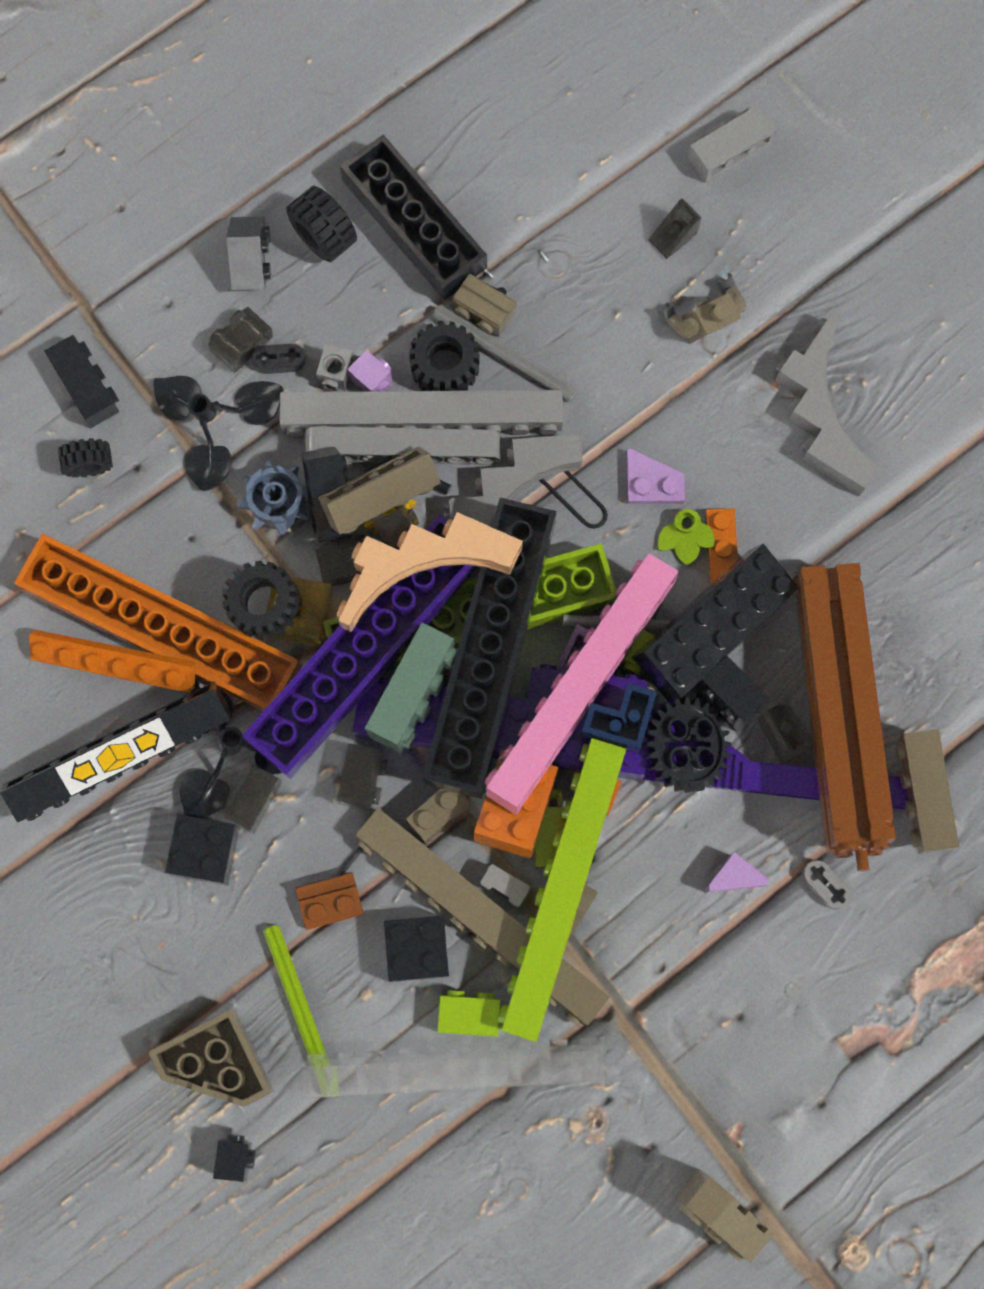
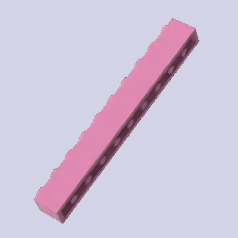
M648 553L643 561L639 559L630 572L632 575L628 583L623 582L615 593L617 599L612 606L606 605L599 617L601 622L596 629L591 627L583 640L585 646L580 652L576 650L567 663L569 666L567 672L564 675L560 673L551 686L553 692L549 698L543 697L535 708L534 712L537 715L533 721L529 722L527 720L518 733V736L521 738L515 747L509 745L501 758L504 762L499 770L493 769L485 780L484 784L487 785L486 796L513 814H518L589 710L590 703L595 701L675 584L678 570Z

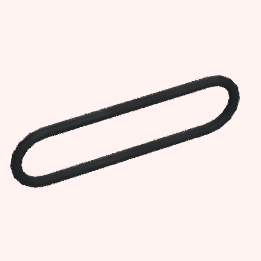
M569 471L564 473L603 511L604 516L600 523L594 525L588 523L544 479L540 480L588 528H600L607 521L608 514L606 508Z

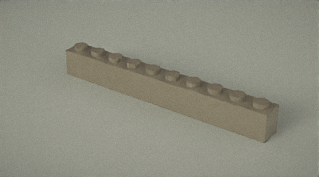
M377 808L357 832L356 837L360 840L357 845L370 856L373 852L383 859L380 864L390 873L394 874L396 871L401 873L405 877L403 883L412 891L417 893L420 889L429 896L426 902L438 912L442 908L452 915L449 921L463 931L466 927L475 935L472 937V940L484 950L488 946L498 953L495 959L509 969L513 965L520 971L521 964L516 963L521 946L527 947L530 940V935L525 934L526 928L380 808ZM562 958L549 1003L554 1007L558 1003L567 1010L565 1016L578 1027L581 1023L588 1026L609 1000L610 996Z

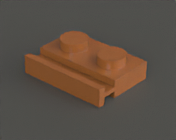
M353 871L295 887L306 930L364 915Z

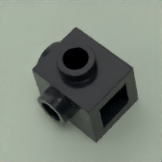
M227 1134L226 1139L218 1140L213 1179L245 1182L247 1180L248 1170L253 1169L255 1165L256 1150H251L252 1142H246L244 1135Z

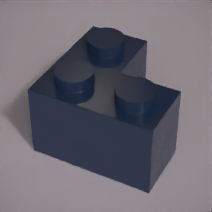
M628 683L620 711L590 703L581 737L590 740L592 738L638 754L657 691Z

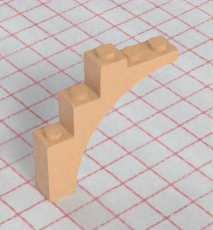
M458 512L454 520L448 519L442 532L445 538L412 524L408 532L405 530L402 532L397 543V547L400 549L397 550L366 536L363 544L358 542L352 554L355 569L362 573L361 575L356 574L350 585L352 593L348 601L343 600L339 606L337 617H339L340 627L352 632L363 612L380 594L398 581L420 571L439 566L472 565L487 567L510 575L522 550L523 541Z

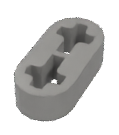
M816 860L805 865L802 870L803 881L827 907L838 910L850 903V889L826 863ZM811 867L813 869H822L823 872L820 876L826 882L825 884L819 879L811 880ZM828 886L834 891L842 890V903L839 901L833 903L831 901L833 894L827 888Z

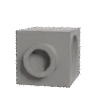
M325 343L316 373L318 384H321L323 388L330 391H337V389L345 391L349 379L347 369L354 362L353 351ZM332 366L342 368L335 374L328 372V369Z

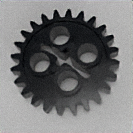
M686 696L680 699H671L669 703L660 704V710L651 712L654 719L648 721L647 726L650 730L645 731L644 737L648 738V742L641 745V747L649 749V753L643 756V759L652 760L648 770L657 769L658 772L655 779L665 778L664 787L674 785L675 792L683 790L685 793H691L694 790L696 792L703 791L705 787L715 785L714 780L722 778L719 770L728 769L723 759L731 758V754L725 751V747L731 746L732 743L724 740V737L730 731H722L721 729L725 720L717 721L715 718L718 711L708 712L709 703L700 705L699 698L689 700V697ZM671 725H673L675 729V735H673L671 732ZM697 725L700 727L701 735L697 732ZM679 742H683L685 744L707 742L709 746H697L691 748L690 746L665 747L664 744H675ZM673 754L676 756L677 759L676 765L674 764L672 759ZM699 754L701 755L703 760L702 765L700 764L698 759Z

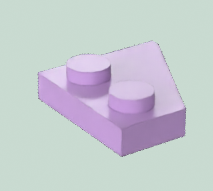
M627 449L628 504H684V473L633 449Z

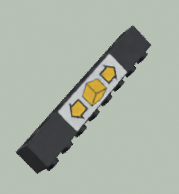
M214 681L4 783L0 794L17 823L24 819L32 821L44 813L43 810L51 806L59 808L68 803L70 797L78 793L81 796L93 791L97 784L105 780L107 783H110L123 775L122 772L130 768L133 770L142 768L148 764V759L157 755L159 757L167 756L179 744L184 742L191 744L200 739L202 733L210 729L215 732L228 725L227 721L231 718V710Z

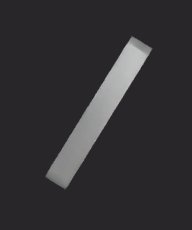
M310 427L305 430V452L335 447L341 455L344 454L347 463H387L418 446L429 452L433 464L491 465L501 461L500 433L495 430Z

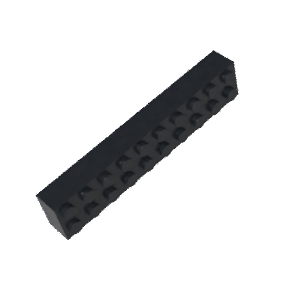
M499 498L492 528L523 541L522 550L510 575L487 567H480L422 779L425 785L479 799L483 797L486 786L484 783L489 775L554 532L557 511Z

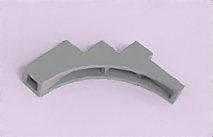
M832 312L828 319L822 318L814 330L817 336L813 342L808 339L800 352L794 349L789 358L785 355L781 358L775 368L779 372L775 381L797 394V397L789 407V410L793 411L788 421L811 434V437L803 447V450L807 453L802 461L860 496L879 468V465L862 453L847 436L836 418L829 398L826 380L827 355L833 334L842 319L840 315Z
M580 434L512 439V449H507L508 466L511 467L481 469V478H476L475 481L476 494L482 496L449 499V508H444V518L447 521L448 519L454 520L458 512L491 527L500 497L513 500L520 492L541 479L566 471L581 470L583 460ZM479 567L473 572V574L467 579V581L478 578Z

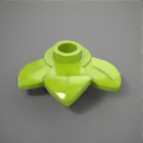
M683 509L675 515L673 523L662 528L658 538L659 551L675 549L679 560L685 565H690L697 559L700 547H714V533L708 525L701 522V518L696 511ZM685 520L693 522L689 528H684L682 525Z

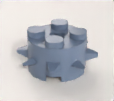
M268 460L264 470H258L252 477L243 476L242 479L247 484L246 497L237 502V507L251 510L254 517L253 530L264 526L269 529H277L280 535H285L286 529L294 525L300 518L305 520L309 518V515L304 510L305 498L308 497L306 486L300 484L297 477L299 466L295 465L290 470L282 466H276L275 468L271 460ZM278 495L281 496L279 500L271 501L272 496H275L276 498Z

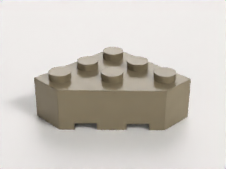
M230 1009L148 1052L161 1080L242 1107L248 1106L275 1091L236 1009Z
M700 1169L695 1172L676 1196L681 1202L678 1208L699 1227L704 1222L705 1224L701 1229L718 1244H721L723 1240L729 1245L725 1250L739 1262L744 1257L751 1263L773 1235L749 1210L740 1205V1202Z

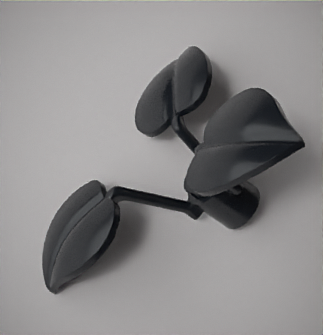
M189 376L154 379V394L162 413L173 421H184L191 413L200 422V426L204 431L208 446L198 445L188 453L185 461L186 472L200 491H208L220 485L228 476L232 466L230 451L225 446L214 447L213 439L207 427V423L215 418L217 409L237 414L243 412V418L249 424L264 425L270 422L279 410L280 392H284L281 385L268 381L246 384L235 395L236 403L239 405V408L220 404L218 401L211 402L206 395L202 394L198 382Z
M195 681V689L192 692L206 685ZM221 691L225 701L227 702L231 710L232 717L233 703L230 697L225 692ZM224 727L217 731L220 733L219 747L222 752L213 775L206 770L197 769L189 772L181 782L180 800L184 815L205 818L223 808L229 797V786L225 781L217 779L220 774L226 756L239 753L242 747L256 751L254 761L263 772L272 775L281 774L282 772L247 743L238 728ZM211 729L208 730V731H206V732H204V733H202V734H207V733H209V732L211 731Z

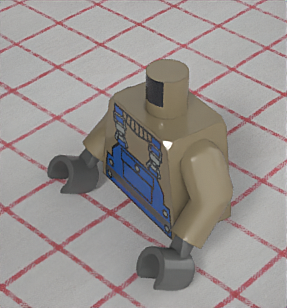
M727 273L728 279L720 281L719 278L716 279L723 296L692 310L682 317L677 314L675 315L674 306L671 302L666 303L667 308L665 309L657 307L661 323H668L678 334L688 339L691 344L741 319L740 314L746 310L747 304L736 287L732 274Z

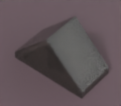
M682 198L648 240L667 259L697 235L702 217Z

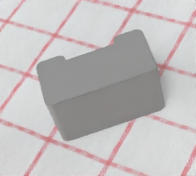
M493 864L490 865L480 882V886L485 890L491 891L493 889L508 898L509 904L515 908L521 906L530 890L529 885Z

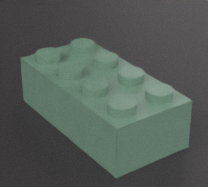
M421 623L365 727L371 739L402 754L404 748L410 749L417 735L414 732L418 722L423 723L431 709L428 706L432 696L437 697L442 690L445 682L442 678L446 669L451 671L457 652L454 638Z

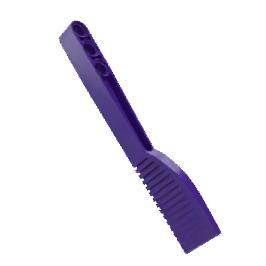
M671 725V732L673 735H675V729L673 725ZM679 742L675 744H664L665 747L690 746L691 748L697 746H709L707 742H697L690 744ZM732 746L725 747V751L731 754V758L723 759L728 769L719 770L722 778L714 780L715 785L707 787L819 800L816 768L752 762ZM673 754L672 759L674 764L676 765L677 759L676 756ZM699 754L698 759L700 764L702 765L703 760L701 755ZM647 759L645 775L642 781L664 783L665 778L655 779L658 772L657 769L648 770L652 760ZM888 775L892 809L906 810L905 801L909 800L907 789L902 788L899 776Z

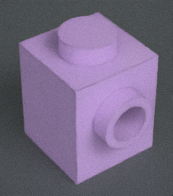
M367 350L347 369L349 380L363 392L388 391L392 386L391 367L382 358L376 359Z

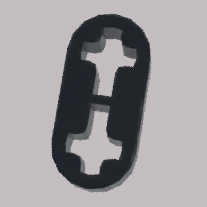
M297 344L263 345L256 348L252 353L254 368L262 374L296 372L301 370L306 362L304 350ZM290 353H295L297 357H300L295 359V363H290L289 359H287L290 357ZM267 354L270 360L267 361V365H262L260 360L263 358V355Z

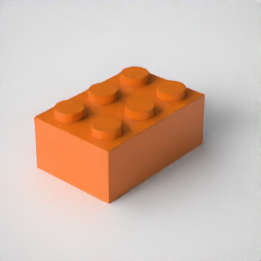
M501 750L495 767L497 771L504 762L503 760H501L505 752L504 750ZM550 765L517 815L486 796L474 831V842L531 859L555 785L558 767Z

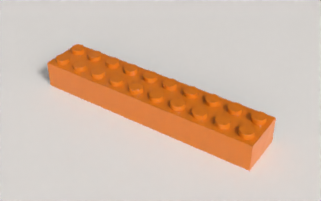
M43 533L14 582L22 592L140 651L195 662V678L207 684L215 681L221 691L261 711H264L302 668L298 659L253 637H249L243 632Z

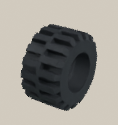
M315 185L307 189L286 208L289 221L299 237L318 257L327 262H333L357 241L355 228L348 215L332 196Z
M444 320L438 321V326H433L430 323L426 325V331L420 329L417 332V339L413 338L411 342V349H409L410 369L415 383L418 382L419 388L422 391L428 389V391H468V384L473 386L475 376H478L480 353L478 342H474V335L471 332L466 333V327L461 325L457 328L456 322L450 321L449 325H444ZM439 350H451L461 358L460 363L449 370H439L433 367L428 360L432 354Z
M255 561V566L248 562L243 565L245 569L241 572L237 568L233 572L235 578L233 580L227 579L226 584L229 588L228 590L223 589L222 594L226 601L222 602L223 608L227 611L226 615L229 620L245 635L249 637L254 636L257 640H263V637L271 640L275 639L276 633H279L281 636L287 633L285 628L287 626L292 628L295 625L293 618H299L300 610L298 606H302V599L299 597L300 591L290 575L282 567H277L269 561L267 565L262 561ZM262 587L275 588L277 590V601L270 611L261 615H254L248 612V600L254 591Z

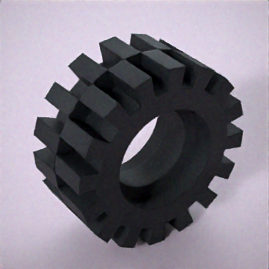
M89 438L88 441H84V439H79V442L70 441L69 444L65 443L62 447L58 448L61 473L68 477L72 475L75 478L79 476L83 478L87 477V475L97 476V473L104 474L105 471H110L113 468L110 444L106 440L97 439L94 441V438Z

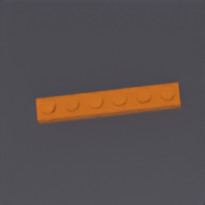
M36 629L29 634L30 660L191 693L195 689V662Z

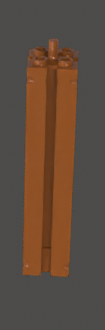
M860 563L836 564L835 568H825V565L801 567L798 574L799 579L795 582L799 586V589L795 592V597L797 598L796 608L823 833L826 838L825 850L826 854H835V858L852 857L853 851H855L857 870L859 872L869 871L868 856L882 855L883 851L890 846L889 843H893L896 839L895 826L892 823L894 818L862 581L860 580Z

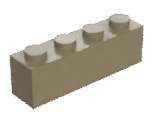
M418 446L319 496L318 499L330 527L341 535L342 533L348 534L355 531L358 525L366 521L379 519L383 516L384 512L391 508H399L406 505L409 499L417 495L428 494L433 490L434 486L441 482L429 452Z
M939 729L903 733L898 738L899 742L895 743L897 759H902L904 771L900 772L902 788L907 789L909 799L905 801L907 817L912 818L914 830H910L911 844L913 848L917 847L918 854L954 850L959 847Z

